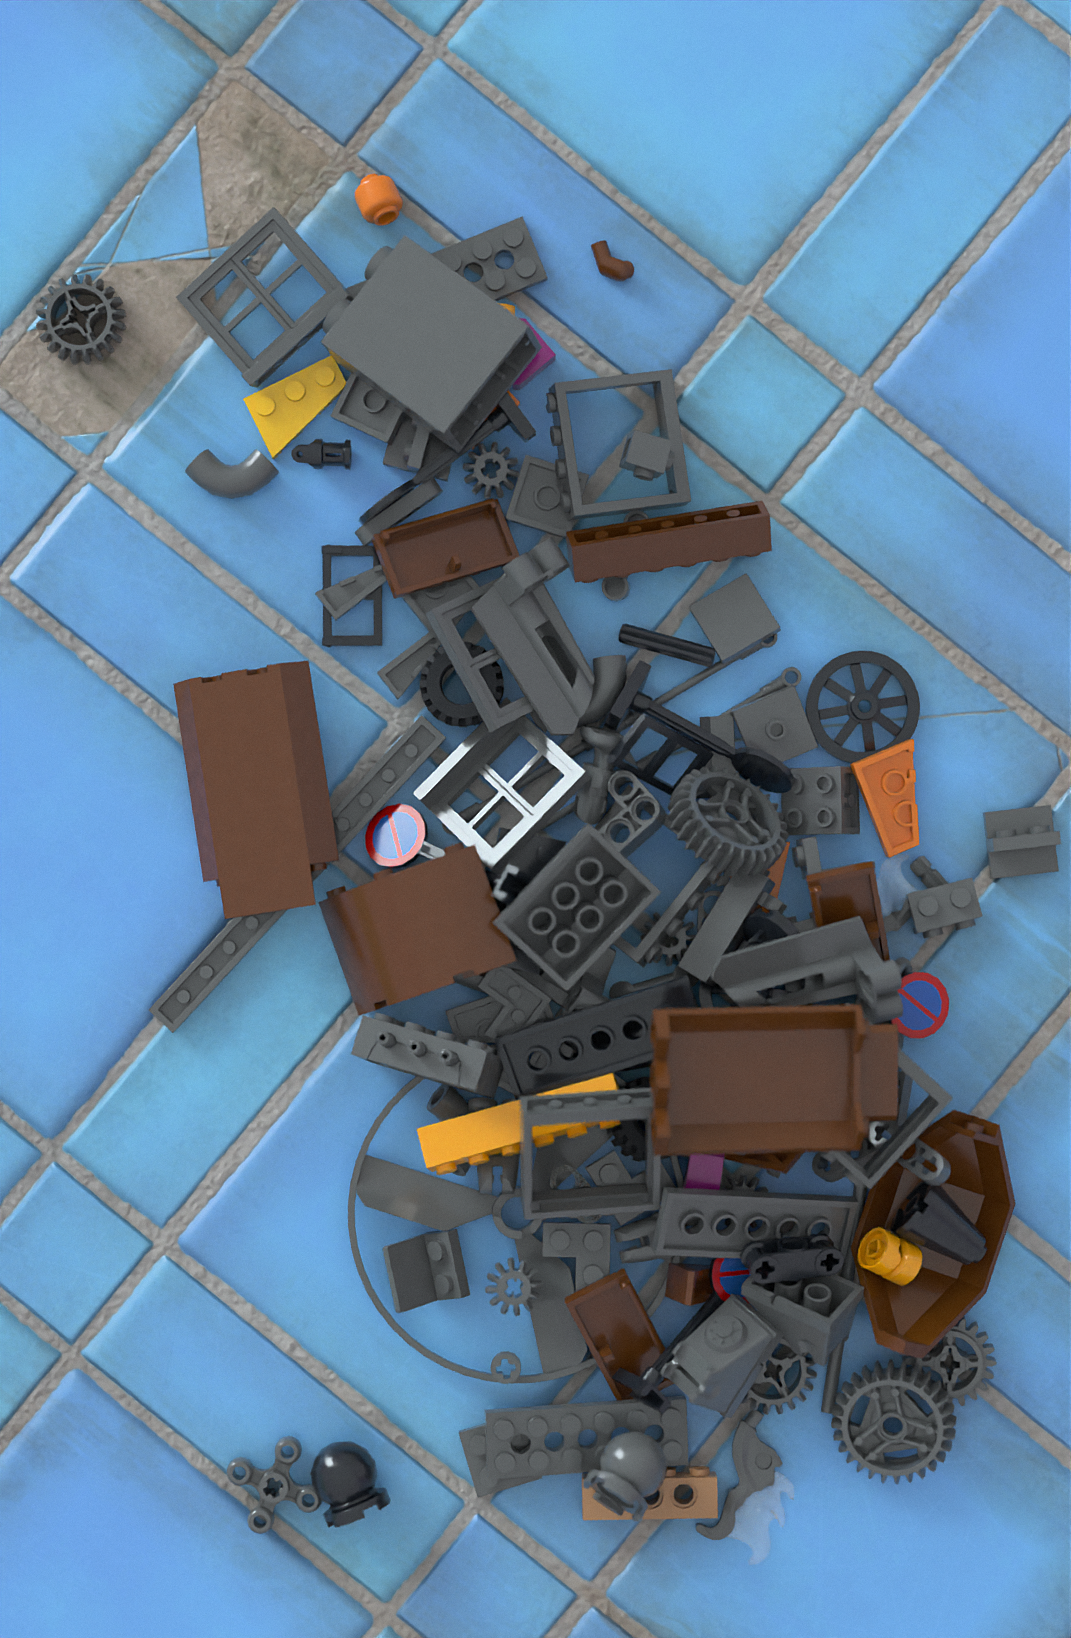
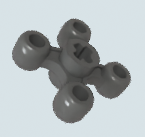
M286 1436L277 1442L275 1446V1463L268 1469L256 1468L245 1457L233 1459L227 1467V1478L231 1483L239 1486L245 1484L252 1485L259 1492V1503L250 1511L247 1519L249 1528L255 1533L263 1534L272 1528L275 1520L274 1508L281 1501H292L301 1511L306 1513L316 1511L322 1503V1500L319 1499L313 1490L312 1484L299 1485L290 1477V1467L299 1459L302 1452L301 1443L295 1437ZM291 1446L294 1449V1453L291 1455L285 1454L283 1447ZM235 1468H244L246 1474L243 1476L236 1474ZM270 1478H274L275 1482L279 1480L282 1482L279 1491L275 1492L274 1487L272 1489L267 1487L271 1480ZM311 1494L315 1501L308 1503L304 1500L303 1496ZM263 1515L267 1522L260 1524L256 1521L255 1517Z

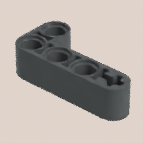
M618 771L609 779L608 789L611 796L620 804L623 810L598 832L627 858L662 827L666 819V813L662 805L635 775L629 771ZM624 783H633V790L630 794L626 796L619 795L620 787ZM648 806L655 807V813L652 818L641 820V812L644 808ZM622 829H629V838L622 843H617L615 839L616 834Z

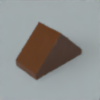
M669 1263L665 1296L689 1306L706 1302L713 1293L709 1280L710 1265Z

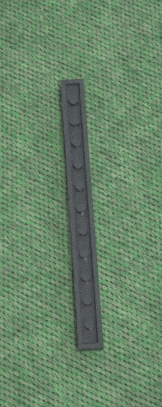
M422 715L332 811L338 855L446 739ZM324 870L311 872L312 882H314ZM288 909L233 918L152 1005L149 1011L174 1033Z

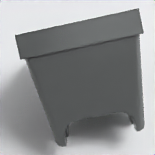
M836 1274L803 1278L797 1281L769 1282L766 1284L755 1282L750 1275L742 1284L741 1295L745 1296L746 1300L783 1334V1338L791 1346L792 1352L803 1356L804 1352H808L812 1355L813 1361L821 1366L827 1364L830 1354L841 1341L848 1340L857 1305L863 1298L864 1287Z
M731 1294L729 1299L688 1338L677 1344L672 1352L675 1355L674 1359L669 1363H665L660 1374L680 1388L689 1397L690 1403L717 1411L723 1417L732 1418L763 1369L764 1365L761 1362L766 1363L782 1339L783 1334L740 1295Z

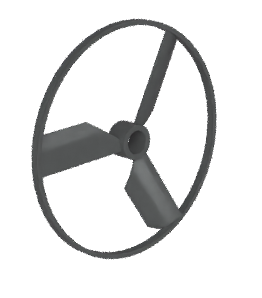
M496 1044L488 1045V1047L497 1049ZM614 1074L618 1087L625 1086L626 1082ZM416 1076L387 1103L374 1121L356 1159L350 1182L348 1230L351 1250L359 1276L376 1309L407 1344L428 1359L465 1376L498 1382L491 1373L464 1367L427 1349L411 1337L383 1306L371 1285L358 1248L355 1228V1199L357 1192V1195L366 1207L441 1231H448L492 1214L497 1229L503 1235L515 1239L519 1263L522 1259L527 1260V1267L524 1272L526 1273L534 1267L537 1268L538 1273L530 1281L538 1279L542 1280L543 1283L542 1287L531 1288V1290L541 1295L539 1301L528 1297L529 1302L533 1306L530 1314L543 1373L519 1375L512 1383H535L554 1380L595 1365L597 1362L594 1356L583 1360L588 1351L586 1341L564 1301L565 1297L575 1293L570 1268L558 1257H542V1243L532 1235L538 1230L542 1220L531 1219L526 1226L521 1228H512L502 1220L501 1209L503 1205L513 1197H521L520 1186L515 1187L514 1194H502V1192L498 1196L482 1194L478 1190L366 1155L374 1135L392 1108L412 1088L425 1079ZM600 1125L587 1128L588 1133L585 1135L568 1138L567 1134L554 1137L555 1142L550 1145L537 1147L532 1170L533 1192L554 1190L613 1136V1133L607 1134L606 1129H601ZM672 1155L670 1160L675 1174L677 1188H683L684 1181L677 1155ZM674 1256L671 1263H679L681 1256ZM667 1274L654 1300L646 1309L650 1318L665 1296Z

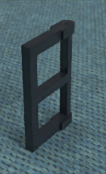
M329 544L321 546L323 589L331 586V556H373V567L381 564L375 547ZM382 586L364 599L374 601V635L332 636V616L323 605L322 646H382Z
M642 713L620 743L608 754L607 762L624 771L631 772L642 781L672 796L680 781L694 769L700 770L702 767H705L714 754L702 745ZM648 727L665 736L667 740L643 770L624 760V758ZM679 744L694 752L697 756L674 786L654 775Z

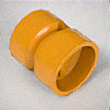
M877 1227L870 1230L862 1239L858 1249V1261L863 1268L902 1286L911 1282L918 1274L922 1265V1252L917 1245L899 1238L883 1228Z

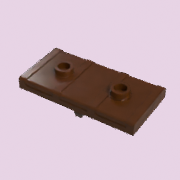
M494 498L384 529L372 537L373 545L394 599L505 566L520 556L498 499Z
M868 861L807 875L806 881L815 929L860 916L870 941L883 962L890 960L873 863Z
M622 1268L564 1298L574 1321L617 1401L633 1399L629 1395L632 1390L617 1383L612 1378L621 1367L640 1377L648 1366H652L666 1350L625 1269ZM664 1377V1380L657 1388L660 1391L674 1383Z

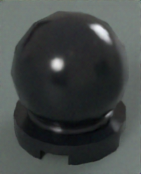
M352 1441L334 1442L321 1449L314 1459L310 1473L312 1488L320 1500L330 1505L329 1509L323 1514L328 1528L333 1525L335 1528L361 1520L365 1518L364 1510L374 1505L377 1506L378 1510H381L391 1502L386 1488L375 1487L378 1476L376 1463L366 1448Z

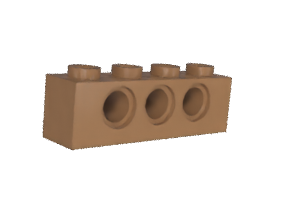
M706 1466L690 1467L689 1472H676L675 1467H667V1473L662 1486L658 1489V1495L652 1500L644 1499L648 1504V1509L642 1519L718 1518L716 1472L709 1471V1467ZM582 1473L583 1520H632L633 1514L624 1511L619 1516L593 1498L596 1491L591 1486L589 1489L583 1487V1481L588 1473ZM681 1484L689 1485L692 1488L691 1495L686 1499H678L673 1494L677 1486Z

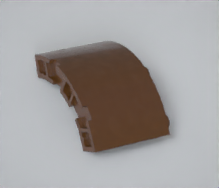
M463 842L443 848L445 855L393 873L392 867L372 874L374 881L346 891L345 886L326 892L328 899L318 902L358 1015H363L456 983L453 977L462 973L463 978L466 979L517 961L508 936L493 923L500 913L475 844L464 848Z

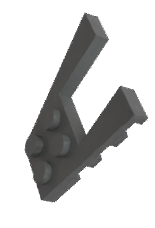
M380 564L359 575L352 576L326 589L319 590L315 595L336 621L385 584L387 579ZM471 576L402 597L429 633L377 672L378 676L397 700L421 672L429 656L433 655L442 645L425 614L433 608L478 588V584ZM465 614L452 619L454 626L459 623Z

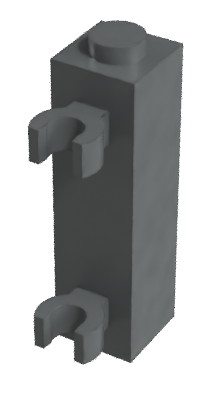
M766 870L763 874H757L754 877H750L747 874L744 878H740L735 873L730 878L678 964L679 967L714 987L716 982L712 980L710 975L718 956L735 952L744 937L742 930L744 921L761 907L768 911L771 909L778 911L783 914L787 907L782 901L770 895L775 886V883L768 878L770 871Z

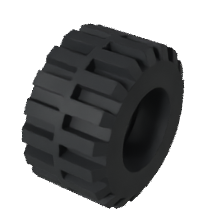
M464 641L472 658L487 652L480 645L476 646L471 642ZM442 646L437 649V652L429 656L427 663L422 668L421 680H419L422 699L433 716L447 725L459 726L460 728L478 725L483 719L474 702L463 705L451 702L443 693V677L454 666ZM495 661L479 669L499 706L504 692V680L500 665Z

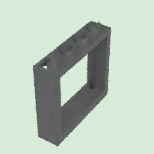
M672 369L557 382L548 389L549 393H546V410L548 413H552L554 426L550 427V439L552 446H557L559 459L555 460V472L557 479H562L564 492L560 493V504L563 505V512H567L568 521L626 514L637 510L650 511L682 507L691 502ZM653 384L660 437L673 441L670 451L675 453L669 472L666 471L669 494L583 505L566 394Z
M628 785L621 796L630 794L633 787ZM617 801L614 802L595 826L597 831L602 829L623 810ZM648 806L643 809L653 817L655 807ZM666 814L663 825L678 835V831L671 829L673 822L668 819V814ZM705 861L637 948L633 947L621 936L613 944L643 968L647 963L650 964L655 957H659L662 953L663 948L661 946L669 936L671 938L680 931L684 924L682 919L688 911L696 910L705 897L703 892L711 883L713 885L721 879L719 876L724 869L721 872H717L716 866L712 864L706 866Z
M899 1048L898 1067L925 1090L929 1096L864 1167H861L845 1151H819L830 1163L833 1164L838 1160L843 1164L846 1169L842 1173L856 1186L863 1182L871 1189L953 1099L949 1093Z
M650 1088L520 1097L521 1204L525 1220H546L558 1217L578 1218L585 1215L599 1214L610 1216L615 1213H642V1211L660 1210L661 1156H654L650 1127V1113H653V1095L650 1092ZM646 1118L645 1184L533 1192L532 1126Z

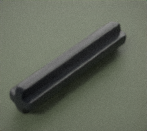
M623 624L619 631L618 638L620 643L703 666L711 667L716 656V650L713 647L637 626Z

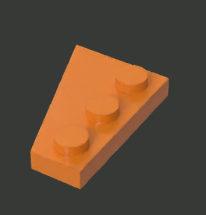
M908 739L850 764L885 856L889 858L919 845L918 808L915 803L914 784L916 782V770L913 765L914 739Z

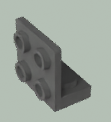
M851 767L789 768L794 776V785L788 792L781 793V807L784 814L782 821L788 825L786 830L788 835L860 834L859 787Z
M457 1229L427 1232L383 1247L395 1311L397 1313H403L437 1300L458 1299L471 1295Z

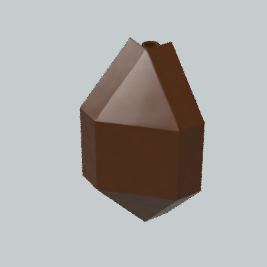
M952 1110L925 1128L917 1138L949 1162L951 1167L950 1175L940 1185L986 1238L984 1246L987 1247V1251L983 1258L976 1264L972 1262L969 1265H964L913 1243L922 1252V1265L916 1277L908 1284L902 1286L863 1268L859 1264L858 1249L865 1235L877 1227L895 1234L891 1231V1223L899 1207L902 1210L905 1209L910 1201L906 1197L922 1181L921 1178L897 1161L870 1189L851 1245L861 1286L864 1287L863 1295L876 1343L902 1355L921 1359L986 1294L1016 1204L1000 1125L957 1110ZM911 1144L904 1151L903 1159H910L914 1156L916 1152L915 1144ZM926 1159L922 1163L924 1167L933 1173L938 1169L936 1165H933Z

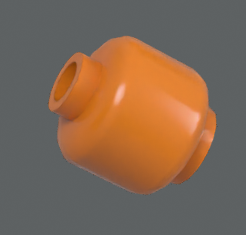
M367 175L361 180L354 193L355 201L363 218L367 222L378 226L387 225L395 221L403 206L402 197L395 182L389 176Z

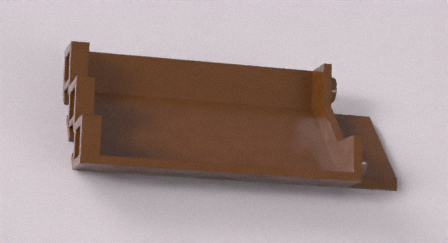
M309 660L277 663L252 670L231 671L213 677L191 678L173 684L203 882L216 880L217 887L220 886L225 919L316 905L311 872L326 870V863L339 860Z
M861 1005L653 1010L650 1029V1043L653 1047V1065H650V1092L653 1095V1113H650V1127L654 1156L857 1151L861 1149L863 1137H868L869 1121H892L897 1119V1024L869 1025V1020L863 1019Z

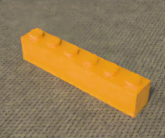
M611 1073L537 1095L619 1090L616 1077ZM520 1100L417 1128L426 1168L431 1172L436 1171L437 1175H443L456 1171V1165L469 1162L470 1166H475L490 1161L489 1156L502 1152V1156L506 1157L520 1153ZM620 1120L532 1126V1144L534 1143L535 1147L547 1146L555 1142L554 1137L567 1134L568 1138L579 1137L588 1133L587 1128L600 1125L601 1129L611 1128L619 1125Z

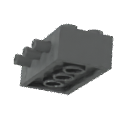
M375 1013L374 1018L362 1016L351 1055L377 1065L494 1099L504 1067L501 1058L496 1055L497 1049L470 1039L467 1045H465L466 1040L437 1030L436 1036H434L435 1031L426 1029L424 1026L408 1021L405 1024L395 1020L393 1017L380 1013Z

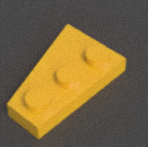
M332 355L243 399L273 460L293 439L297 438L304 431L303 429L318 414L320 415L342 393L346 381Z

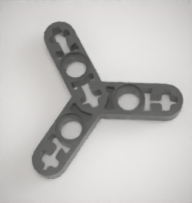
M903 1070L898 1071V1086L900 1087L898 1088L897 1119L870 1122L868 1137H863L862 1141L864 1151L859 1157L853 1158L861 1167H864L887 1142V1139L881 1136L882 1133L886 1130L893 1135L906 1121L913 1080ZM918 1138L912 1143L916 1145L914 1156L910 1159H903L901 1155L896 1160L932 1186L944 1183L950 1175L951 1167L949 1162ZM845 1151L851 1157V1151ZM820 1152L813 1158L812 1169L823 1180L835 1182L845 1177L842 1172L846 1167L838 1160L833 1164L831 1163V1169L826 1171L828 1160ZM925 1159L938 1167L935 1173L922 1165Z

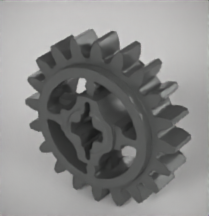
M965 1316L942 1338L940 1345L927 1353L923 1359L907 1355L902 1356V1361L905 1360L907 1365H911L907 1367V1370L912 1371L917 1364L919 1365V1375L922 1377L926 1374L922 1367H931V1370L938 1372L942 1377V1384L938 1393L949 1391L950 1395L946 1403H952V1400L957 1398L961 1406H965V1395H969L975 1401L977 1400L975 1388L987 1391V1384L983 1378L993 1379L994 1374L993 1371L986 1367L996 1365L994 1357L986 1356L995 1351L993 1344H983L988 1339L987 1332L984 1331L976 1334L978 1331V1323L976 1321L970 1324L969 1327H966ZM956 1337L969 1343L976 1354H967V1351H962L956 1345ZM950 1348L954 1360L951 1362L950 1371L947 1372L944 1361H946L948 1349ZM969 1368H974L966 1379L956 1383L961 1373L968 1371ZM930 1378V1383H931V1384L934 1383V1382H936V1381H934L933 1379Z

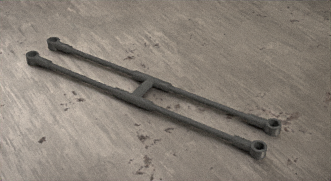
M777 633L773 635L771 643L768 644L762 641L725 664L720 660L653 701L662 705L738 659L743 660L763 647H772L777 641ZM794 667L786 668L780 677L760 688L758 693L719 716H733L732 709L787 686L794 685L796 687L801 681L800 671ZM789 671L797 675V680L793 684L785 680V674ZM631 710L616 732L620 733L632 726L641 714ZM582 739L581 744L565 753L572 759L585 750L587 752L592 750L594 746ZM678 744V745L675 747V749L672 751V753L675 752L676 750L680 749V748L683 747V746H681V745ZM655 750L637 762L629 751L624 760L644 770L657 751ZM550 762L533 771L515 791L530 784L556 767ZM498 793L480 804L476 802L464 811L459 812L458 815L466 823H469ZM574 802L559 810L538 832L574 812ZM442 822L443 830L448 834L454 835V833L446 828V825Z

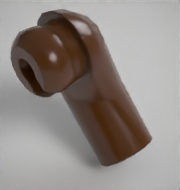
M606 240L591 245L598 270L603 276L615 281H625L633 276V264L627 260L623 261L611 257Z

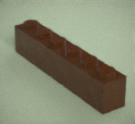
M763 501L566 532L569 569L574 582L592 583L600 578L613 576L623 578L632 573L644 571L659 572L664 568L675 566L691 567L700 562H723L729 558L744 555L754 557L763 552L772 551L770 514Z

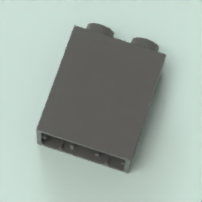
M404 235L394 249L390 246H384L373 255L364 274L368 282L351 302L348 299H342L331 308L323 323V331L326 335L320 342L337 363L459 453L542 346L528 324Z

